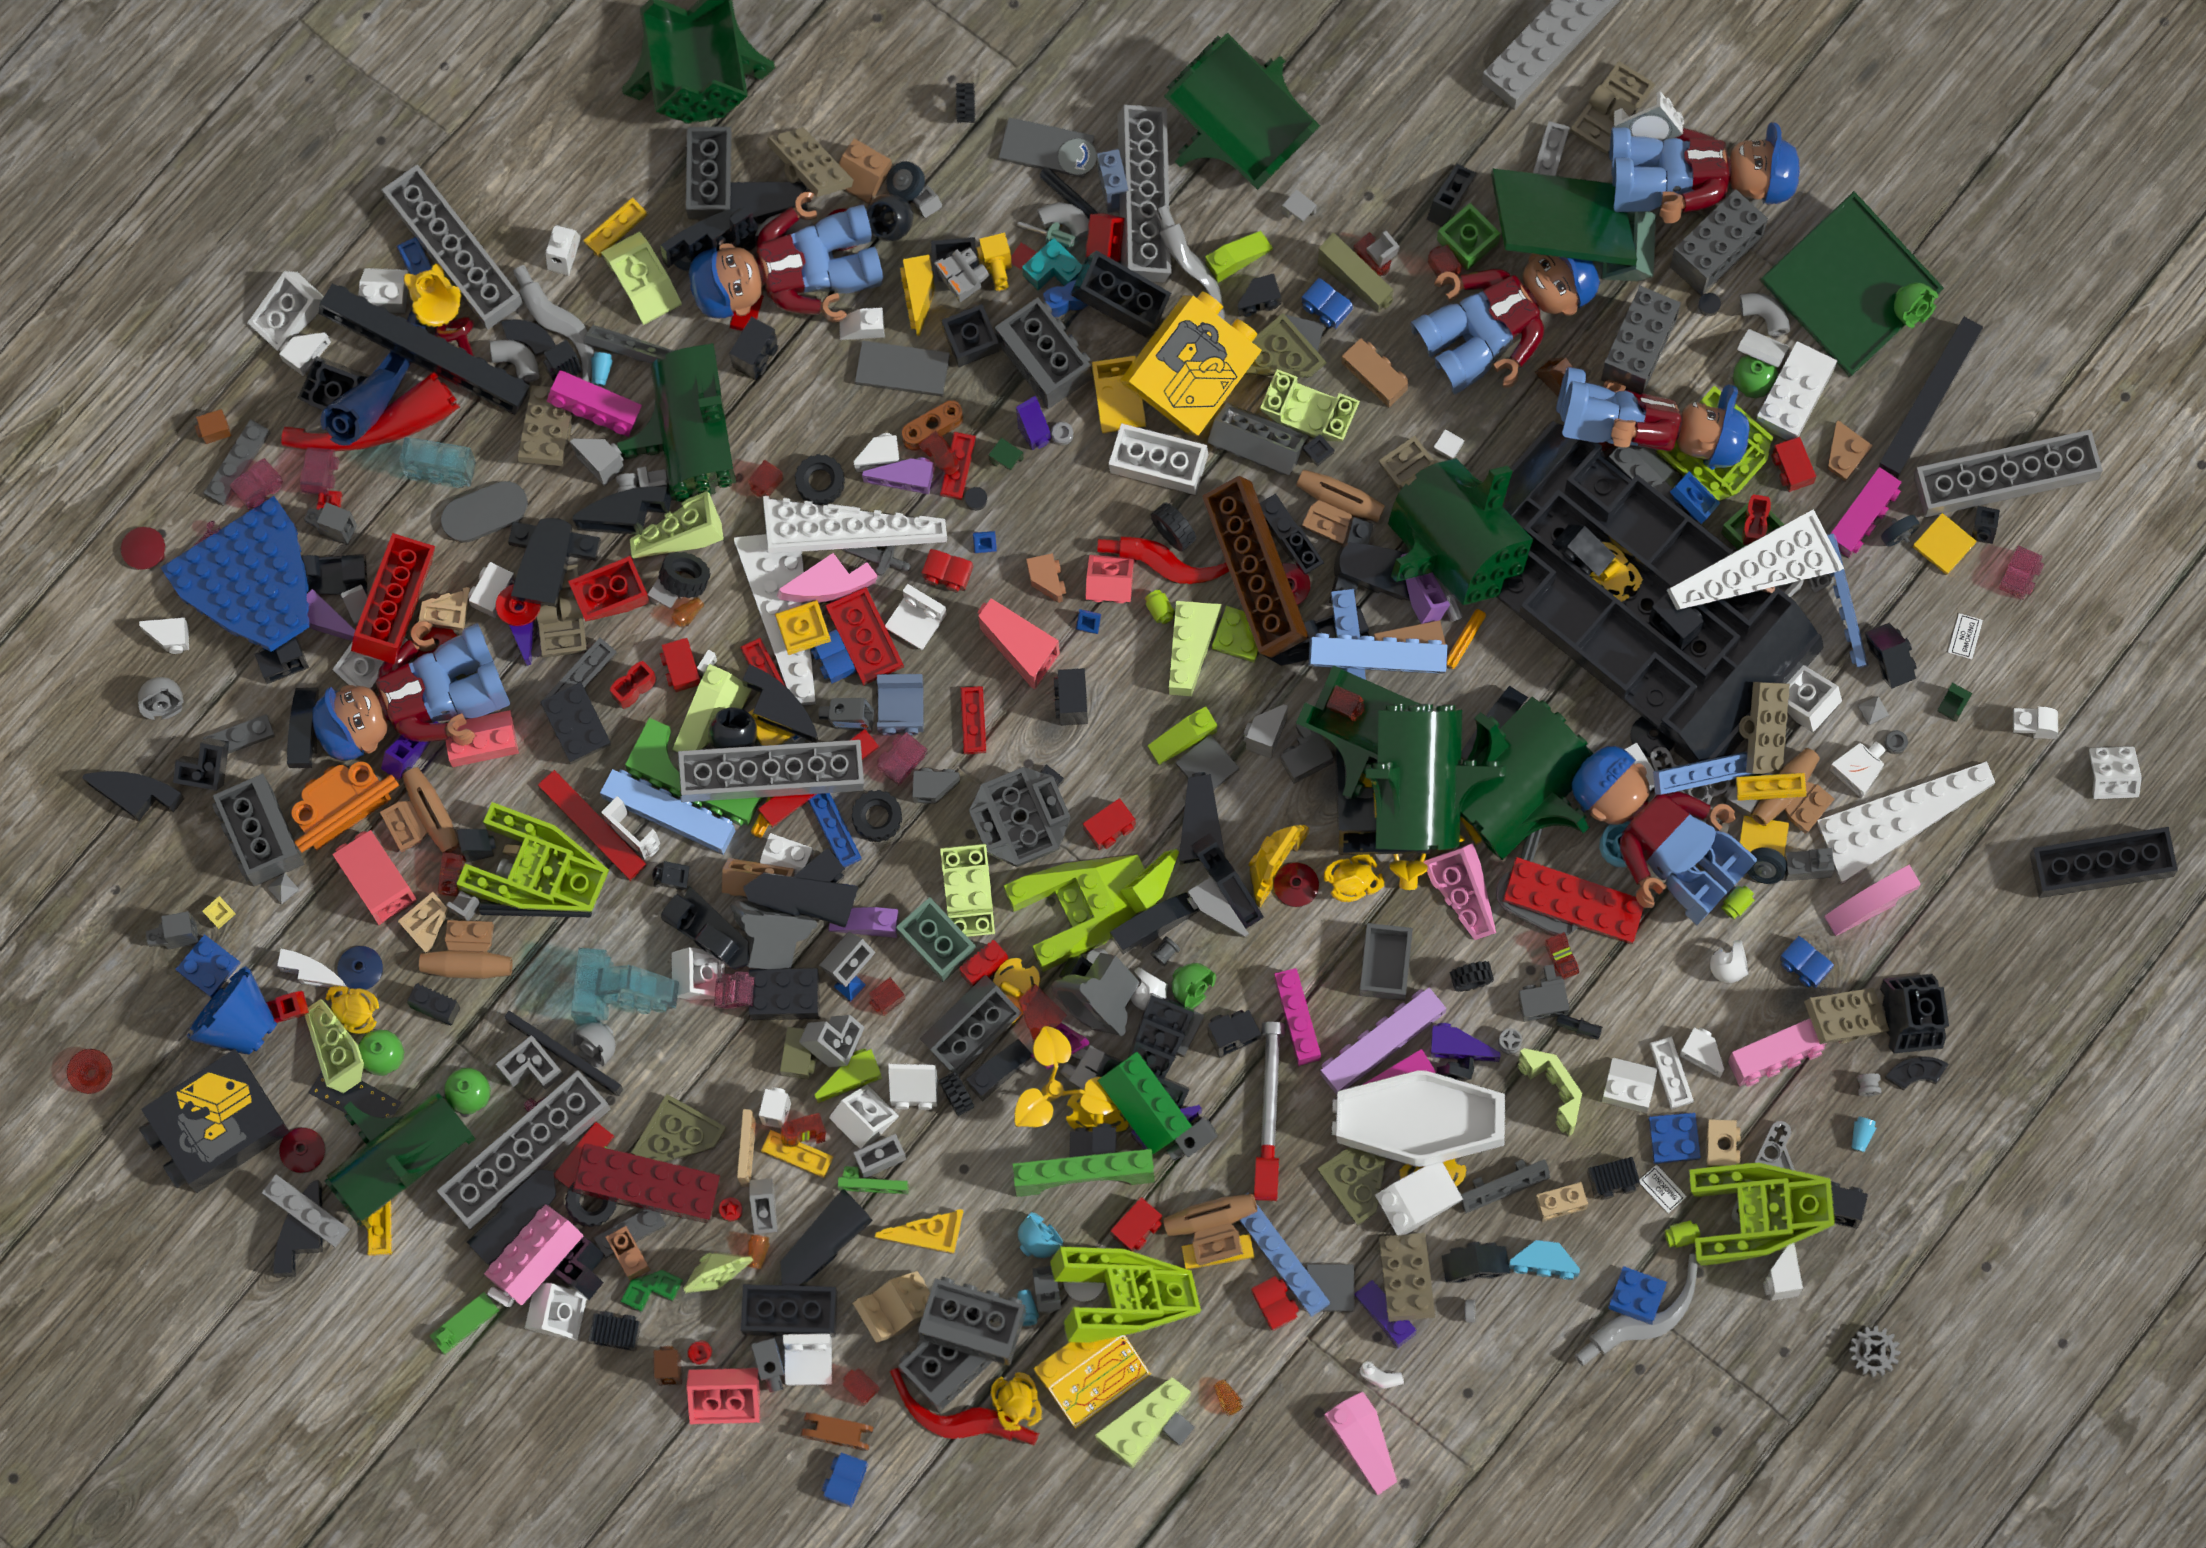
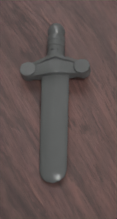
M887 546L885 551L873 547L842 549L878 563L879 566L876 572L879 576L884 575L890 566L904 571L911 569L909 563H904V561L894 558L895 546Z

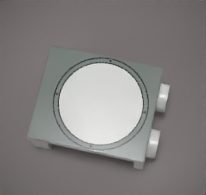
M1661 91L1657 92V105L1629 117L1622 108L1614 111V127H1627L1631 132V136L1651 137L1663 142V140L1675 138L1683 134V116L1680 112H1676L1671 100L1665 98Z
M618 796L601 812L605 822L644 860L648 856L652 857L659 850L660 841L653 829L639 842L620 824L628 815L624 802Z

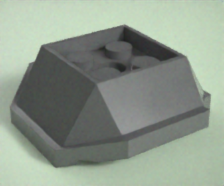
M1026 767L981 784L969 809L982 844H986L987 854L1015 867L1058 851L1071 820L1054 777ZM1018 814H1023L1027 817L1024 822H1016L1014 818Z

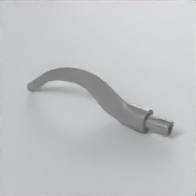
M1168 205L1155 210L1154 212L1163 228L1160 234L1170 253L1181 267L1204 285L1209 295L1223 306L1218 316L1225 320L1221 292L1212 272L1189 249L1180 224L1175 225Z
M525 265L515 268L514 274L521 286L519 293L528 310L540 325L551 331L561 333L574 342L582 362L581 379L590 382L592 376L591 358L594 357L593 346L584 342L585 335L588 332L585 325L570 312L551 303L545 296L539 283L533 282Z
M1696 1254L1689 1255L1686 1284L1681 1294L1669 1308L1656 1314L1652 1325L1623 1314L1609 1321L1589 1337L1591 1342L1574 1355L1576 1360L1584 1366L1599 1353L1605 1355L1620 1342L1652 1339L1671 1330L1685 1314L1694 1294L1698 1266Z

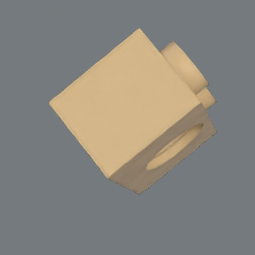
M1708 1120L1706 1168L1740 1164V1150H1736V1141H1740L1741 1129L1736 1127L1737 1121ZM1721 1140L1727 1141L1730 1148L1722 1150L1718 1147L1717 1142Z

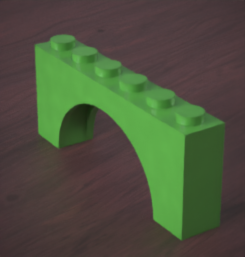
M649 718L625 764L626 769L632 775L631 777L638 780L644 778L653 787L658 789L664 787L673 796L681 798L679 771L673 766L668 756V742L671 735L670 727ZM763 797L696 801L691 803L697 807L702 805L710 808L709 811L721 817L722 814L728 816L733 823L742 826V824L749 826Z
M1152 1149L1013 1163L1017 1197L1040 1195L1042 1191L1049 1188L1088 1181H1124L1131 1185L1155 1183Z

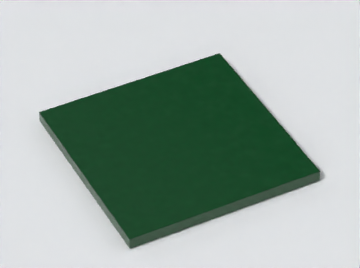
M1492 168L1491 179L1505 250L1636 266L1637 255L1627 212H1616L1614 210L1615 187L1612 183Z
M1855 191L1844 199L1759 279L1827 354L1837 360L1836 363L1849 377L1856 373L1905 326L1894 311L1896 293L1900 288L1917 282L1931 287L1937 294L1944 289Z

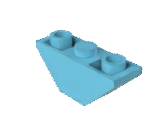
M1535 1240L1513 1257L1509 1263V1267L1514 1269V1273L1527 1274V1271L1537 1272L1536 1275L1542 1277H1550L1551 1274L1560 1275V1278L1565 1280H1573L1574 1277L1579 1276L1580 1272L1577 1264L1561 1244L1556 1242Z

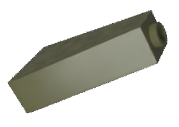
M1332 233L1319 247L1318 265L1376 312L1379 313L1382 308L1387 309L1393 302V289L1336 234Z

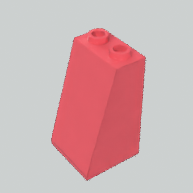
M991 598L988 603L984 602L978 610L980 630L1030 687L1036 689L1060 654L1059 641Z
M371 830L359 833L354 841L348 845L347 843L342 844L332 854L378 925H381L417 901L413 892Z

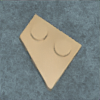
M462 588L463 591L457 593H447L437 599L432 598L422 601L418 622L426 621L435 628L462 631L465 626L470 588Z
M432 892L399 919L398 922L425 953H430L448 909Z

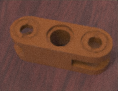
M947 401L906 424L902 429L904 446L909 450L921 449L959 427L963 421L961 405L956 401ZM931 422H935L938 424V426L934 429H930L927 427V425Z
M805 1413L804 1420L817 1424L816 1430L802 1429L801 1437L857 1450H869V1445L862 1443L860 1438L862 1432L872 1433L874 1427L829 1416Z

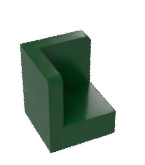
M1003 438L998 441L989 454V462L996 467L998 464H1001L1008 470H1011L1017 461L1022 462L1024 459L1023 452Z
M1952 682L1937 711L1957 722L1972 693Z

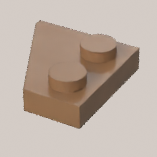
M1837 421L1834 429L1828 470L1846 482L1872 449L1873 445L1840 421Z

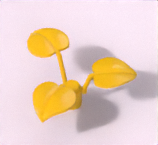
M1460 835V842L1465 841V838ZM1394 854L1395 861L1391 862L1389 867L1400 878L1399 887L1401 889L1414 890L1418 887V876L1428 871L1427 864L1423 863L1426 854L1421 855L1420 861L1399 860L1398 854Z
M1044 1026L1034 1042L1033 1054L1041 1065L1050 1066L1053 1064L1054 1067L1049 1077V1082L1042 1087L1041 1092L1036 1088H1032L1023 1092L1019 1097L1014 1112L1015 1126H1044L1051 1120L1053 1115V1107L1050 1102L1055 1101L1060 1096L1083 1094L1080 1099V1106L1086 1112L1094 1115L1107 1114L1117 1109L1116 1105L1097 1081L1101 1077L1089 1079L1085 1083L1084 1090L1064 1091L1063 1085L1055 1080L1058 1063H1066L1070 1059L1071 1046L1068 1039L1059 1030Z

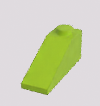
M1259 231L1220 247L1205 257V264L1212 272L1216 282L1219 283L1272 251L1273 247L1262 231Z
M1205 706L1151 742L1148 748L1158 765L1203 741L1207 736L1217 733V723Z
M1178 849L1163 852L1121 890L1135 913L1148 910L1157 905L1156 902L1162 898L1179 855Z
M864 1048L854 1052V1056L851 1057L848 1065L841 1066L815 1094L817 1103L881 1080L882 1076L872 1049L866 1050Z

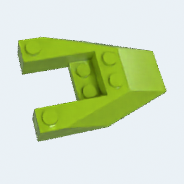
M491 802L483 821L486 829L523 844L508 879L465 864L457 882L459 890L484 900L518 909L592 912L609 869L555 825Z
M1138 854L1064 863L1023 876L1004 885V892L1014 912L1056 894L1072 928L1033 945V953L1043 972L1068 961L1069 957L1082 955L1105 944L1111 939L1110 932L1139 913L1134 912L1121 892L1127 884L1144 870Z
M1759 1162L1689 1169L1691 1193L1695 1197L1738 1193L1741 1234L1695 1238L1696 1258L1701 1266L1765 1256L1835 1225L1830 1178Z
M1060 1247L1050 1261L1055 1282L1106 1283L1112 1308L1074 1307L1064 1320L1068 1342L1090 1343L1142 1332L1201 1312L1192 1271L1126 1249Z

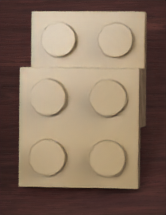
M916 1271L889 1280L873 1294L858 1298L853 1302V1305L877 1343L903 1334L919 1322L923 1317L930 1291L924 1279Z

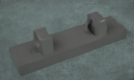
M1523 1159L1515 1162L1517 1171L1487 1184H1484L1481 1177L1472 1180L1474 1189L1461 1194L1463 1198L1461 1203L1465 1213H1469L1549 1179V1167L1545 1159L1529 1166L1526 1165Z

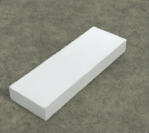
M1672 1036L1650 1043L1649 1046L1671 1109L1693 1103L1694 1100Z

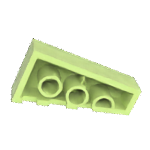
M1176 601L1169 695L1192 696L1221 614V604Z
M1173 1377L1096 1434V1440L1133 1468L1160 1435L1163 1427L1174 1413L1178 1412L1189 1399L1191 1392Z

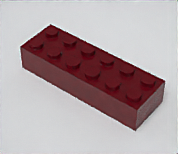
M585 1143L582 1147L572 1192L707 1224L711 1218L720 1175Z

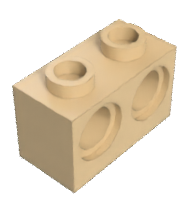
M1581 1182L1537 1194L1535 1199L1542 1222L1586 1210L1588 1206Z

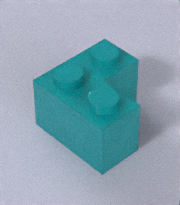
M1053 238L1022 266L1023 277L1039 291L1053 277L1063 286L1077 280L1083 265Z

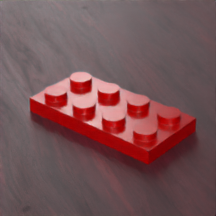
M867 587L826 605V609L863 686L877 680V675H888L904 667Z

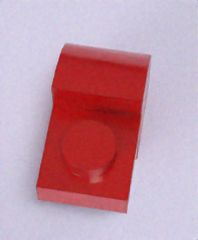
M304 991L292 992L266 1002L276 1023L309 1014Z

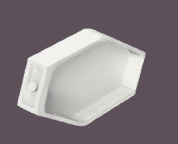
M1414 1071L1338 1091L1337 1099H1333V1113H1337V1121H1332V1135L1337 1136V1143L1413 1166H1428L1504 1146L1505 1094L1432 1072Z

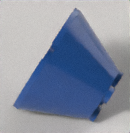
M245 966L229 979L231 982L225 990L220 988L203 1008L190 1027L193 1033L192 1035L187 1034L188 1039L230 1051L236 1049L238 1053L250 1055L253 1050L256 1052L264 1043L262 1038L266 1033L270 1034L277 1026V1023L274 1021L273 1015L251 970Z

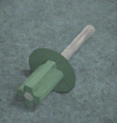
M1018 222L1019 227L1046 235V244L1055 238L1063 246L1073 247L1075 236L1060 231L1058 222L1053 223L1048 231Z

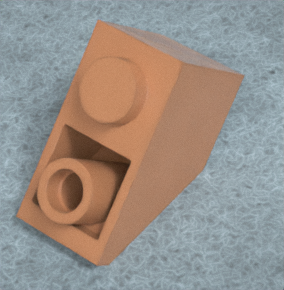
M1053 553L1026 559L1032 587L1058 603L1063 602L1062 594H1066L1064 582L1058 579V573H1061L1059 560H1054Z
M626 1226L606 1237L630 1281L651 1271Z

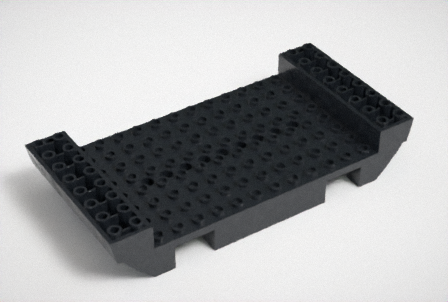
M1551 421L1509 466L1512 470V475L1502 507L1533 540L1523 573L1505 578L1500 594L1496 598L1675 742L1674 752L1689 764L1731 755L1745 739L1739 731V724L1743 717L1751 716L1753 682L1788 683L1803 665L1808 667L1824 648L1822 636L1818 634L1799 605L1777 587L1772 594L1759 590L1690 607L1691 609H1697L1701 613L1703 624L1700 634L1685 648L1680 650L1649 621L1651 610H1643L1640 605L1641 602L1647 600L1654 605L1668 593L1667 589L1734 552L1639 475H1636L1631 480L1601 456L1602 446L1599 443L1564 437L1562 434L1564 425ZM1569 524L1586 526L1601 542H1609L1616 546L1628 560L1624 565L1627 567L1629 563L1633 564L1643 579L1641 581L1642 584L1637 588L1636 594L1621 602L1613 595H1619V591L1610 589L1607 591L1603 585L1592 579L1593 576H1589L1579 568L1580 565L1575 560H1569L1551 545L1556 540L1553 535L1554 532L1558 530L1564 531ZM1629 571L1630 581L1633 582L1635 576L1633 572ZM1702 643L1706 650L1703 653H1697L1694 651L1693 645Z

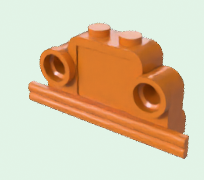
M356 762L349 769L344 765L331 766L324 771L323 776L317 780L312 779L307 782L302 791L303 801L296 803L292 809L294 821L305 833L294 841L299 850L303 853L311 846H314L316 851L390 801L389 793L400 786L393 775H389L380 782L368 763Z

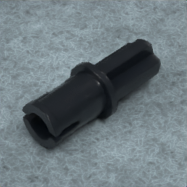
M1559 1014L1556 1020L1557 1026L1574 1031L1577 1036L1581 1034L1599 1040L1603 1026L1584 1021L1583 1018L1578 1020L1563 1014Z

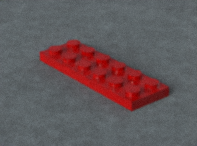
M1518 857L1514 860L1503 902L1629 944L1634 943L1644 908L1639 904L1635 896Z

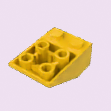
M929 255L903 259L904 267L900 268L911 330L916 329L917 336L921 335L935 292Z
M1136 356L1092 362V373L1102 433L1119 431L1121 424L1137 428L1146 427L1142 398L1119 381L1134 362Z

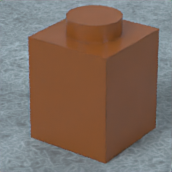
M222 409L196 417L198 425L195 426L199 438L203 437L206 444L232 436Z

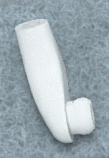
M1368 1361L1364 1362L1360 1367L1361 1376L1378 1388L1386 1389L1404 1384L1401 1372L1385 1373Z

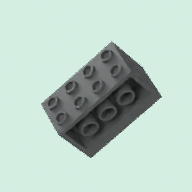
M1735 189L1674 248L1670 268L1702 296L1763 238L1768 218Z
M1639 286L1606 358L1601 381H1616L1626 386L1625 391L1628 390L1640 395L1644 394L1676 324L1681 302Z
M1037 297L995 326V334L1001 349L1047 409H1050L1091 380L1092 368L1090 364L1092 362L1085 352L1081 353L1079 351L1075 338L1065 333V326L1059 318L1055 320L1051 314L1052 309L1047 302L1042 303Z
M260 774L213 795L215 803L212 804L213 809L220 821H224L220 825L229 842L232 841L229 846L237 861H241V863H238V867L247 882L251 881L255 887L305 865L297 845L294 843V838L272 787L264 774Z
M941 1277V1280L935 1278L918 1330L920 1340L1010 1366L1026 1316L1025 1305L1021 1304L1022 1301L1013 1297H1009L1008 1300L1000 1298V1294L990 1290H986V1293L976 1291L977 1287L966 1283L963 1286L954 1284L955 1281L950 1278ZM955 1309V1313L948 1314L947 1310ZM970 1316H978L977 1320L970 1321ZM1000 1322V1326L994 1328L992 1323Z
M954 1308L950 1311V1314L956 1312ZM970 1316V1321L977 1320L978 1316ZM919 1340L916 1344L917 1348L912 1353L908 1351L900 1358L899 1362L901 1364L898 1367L900 1373L940 1413L993 1361ZM948 1351H949V1352L953 1351V1354H954L953 1356H951V1357H949V1356H948V1357H945V1356H946V1355H945L946 1352H948ZM936 1367L937 1371L929 1373L928 1369Z

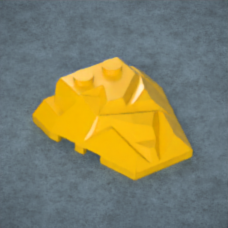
M1295 825L1280 829L1270 837L1267 836L1257 855L1255 854L1248 866L1251 867L1250 879L1257 906L1261 907L1273 889V877L1290 851L1293 849L1297 852L1309 834L1310 828L1308 826Z

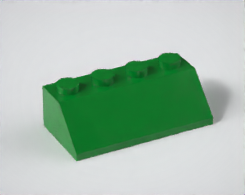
M1138 1052L1129 1056L1097 1080L1146 1148L1152 1149V1155L1192 1127Z

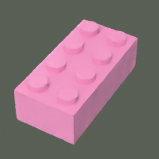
M1807 1019L1732 1052L1728 1064L1739 1087L1745 1084L1747 1087L1758 1083L1759 1078L1767 1075L1770 1078L1779 1074L1780 1069L1788 1066V1069L1800 1065V1060L1808 1057L1809 1060L1819 1057L1822 1055L1821 1051L1824 1050L1826 1043H1819L1811 1019Z
M545 1204L529 1224L520 1231V1234L513 1242L505 1248L497 1260L491 1263L484 1275L500 1290L522 1306L584 1235L566 1218Z

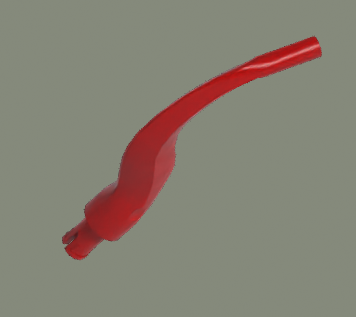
M1121 536L1120 540L1098 539L1097 552L1119 554V558L1141 560L1164 578L1176 583H1203L1229 572L1226 562L1212 567L1198 568L1188 566L1181 562L1165 545L1149 539Z
M898 1368L890 1371L899 1395L910 1414L932 1433L951 1439L990 1433L1009 1441L1016 1438L1033 1446L1037 1442L1039 1433L1019 1425L1021 1427L1019 1430H1005L998 1418L999 1411L980 1407L971 1408L950 1416L934 1414L913 1399ZM1005 1416L1007 1422H1014L1011 1418Z

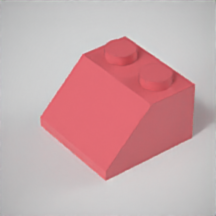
M1089 555L1086 577V600L1094 602L1104 600L1116 603L1131 602L1134 559L1119 558L1118 556Z

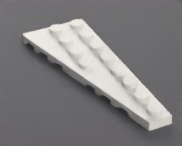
M763 496L768 554L947 542L945 519L926 516L912 518L904 516L903 513L889 515L881 514L880 510L866 512L860 511V508L833 504L820 506L810 501L797 503L790 502V499L783 498V501L769 499V496Z
M1813 509L1667 589V592L1675 608L1680 610L1838 572L1844 569Z
M766 534L734 537L735 546L785 685L802 705L816 704L811 649L788 655L775 617L776 613L806 604L780 600L777 597L781 587L804 573L802 551L768 554Z
M1984 762L1817 820L1816 823L1826 848H1832L1834 869L1840 884L1860 873L1875 861L1877 862L1895 848L1903 845L1968 800L1993 786L1995 780L1988 763Z

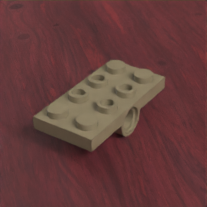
M1618 61L1604 83L1597 87L1590 98L1589 104L1572 126L1570 132L1608 155L1611 129L1614 127V111L1622 108L1629 117L1635 115L1655 88V83Z
M804 127L768 137L767 145L785 163V175L791 183L802 181L812 193H815L816 197L852 187L854 180Z
M531 386L518 452V462L563 466L566 445L571 437L573 413L547 402L552 387Z
M1415 436L1379 460V465L1399 490L1405 484L1410 485L1416 479L1415 474L1439 463L1437 460H1433Z
M578 565L568 566L556 607L541 605L537 620L543 658L587 652L584 618L568 581L579 577Z
M1753 682L1751 716L1743 717L1739 724L1741 735L1749 739L1746 773L1779 774L1783 769L1790 687L1788 683Z
M1874 988L1813 997L1804 1001L1820 1044L1839 1041V1044H1845L1860 1037L1884 1034L1889 1031Z
M1425 1233L1379 1237L1388 1322L1435 1318Z

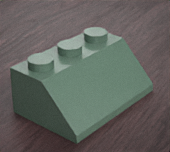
M1649 211L1627 212L1637 255L1636 266L1603 262L1604 280L1640 281L1654 277L1656 214Z
M930 897L896 926L899 936L942 982L960 968L976 947Z

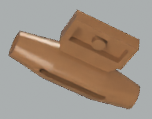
M1303 469L1296 484L1297 487L1318 500L1310 507L1302 528L1340 545H1343L1349 521L1352 516L1378 522L1385 508L1383 504L1362 490L1327 475Z
M1805 748L1787 763L1779 773H1805L1806 797L1760 799L1751 814L1758 824L1766 826L1785 809L1788 820L1806 834L1834 801V798L1818 784L1807 782L1820 760L1815 751Z
M418 767L406 771L402 777L410 801H399L380 812L399 850L404 852L421 843L427 833L443 854L456 850L460 845L452 821L435 788Z
M447 920L445 942L448 950L420 954L419 971L447 978L487 979L510 976L512 974L513 961L512 957L487 952L490 946H492L493 922Z
M1253 1194L1226 1196L1189 1206L1164 1218L1165 1230L1168 1236L1195 1234L1192 1243L1196 1262L1199 1266L1243 1254L1239 1232L1232 1223L1256 1213L1257 1204Z

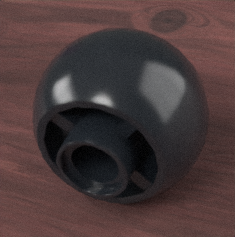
M883 194L871 201L866 210L871 234L882 241L900 240L907 235L913 224V212L909 203L896 194Z
M725 708L717 712L711 719L708 727V737L715 749L752 747L757 737V725L754 718L747 711L740 708Z

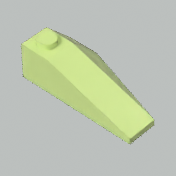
M706 491L681 503L683 506L674 513L669 512L665 514L664 520L657 525L651 524L642 531V535L632 537L630 539V547L633 559L703 548L724 540L722 524L709 492Z
M709 664L672 750L677 753L678 751L703 750L710 743L708 727L713 716L725 708L743 709L752 689L743 686V682L731 673Z
M320 999L308 1007L309 1014L305 1015L326 1086L345 1093L361 1082L364 1063L358 1044L326 1003Z
M710 1252L700 1259L701 1264L694 1269L684 1287V1291L689 1293L720 1289L748 1266L753 1259L750 1256L726 1253L711 1254Z

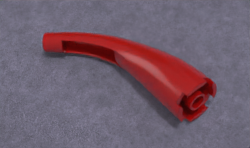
M433 372L387 406L376 424L360 439L350 445L343 446L330 440L332 436L329 433H306V429L287 426L283 428L281 445L312 451H350L375 447L397 441L429 428L458 410L460 405L455 402L456 398L444 382L441 383L438 379L435 380L439 376Z

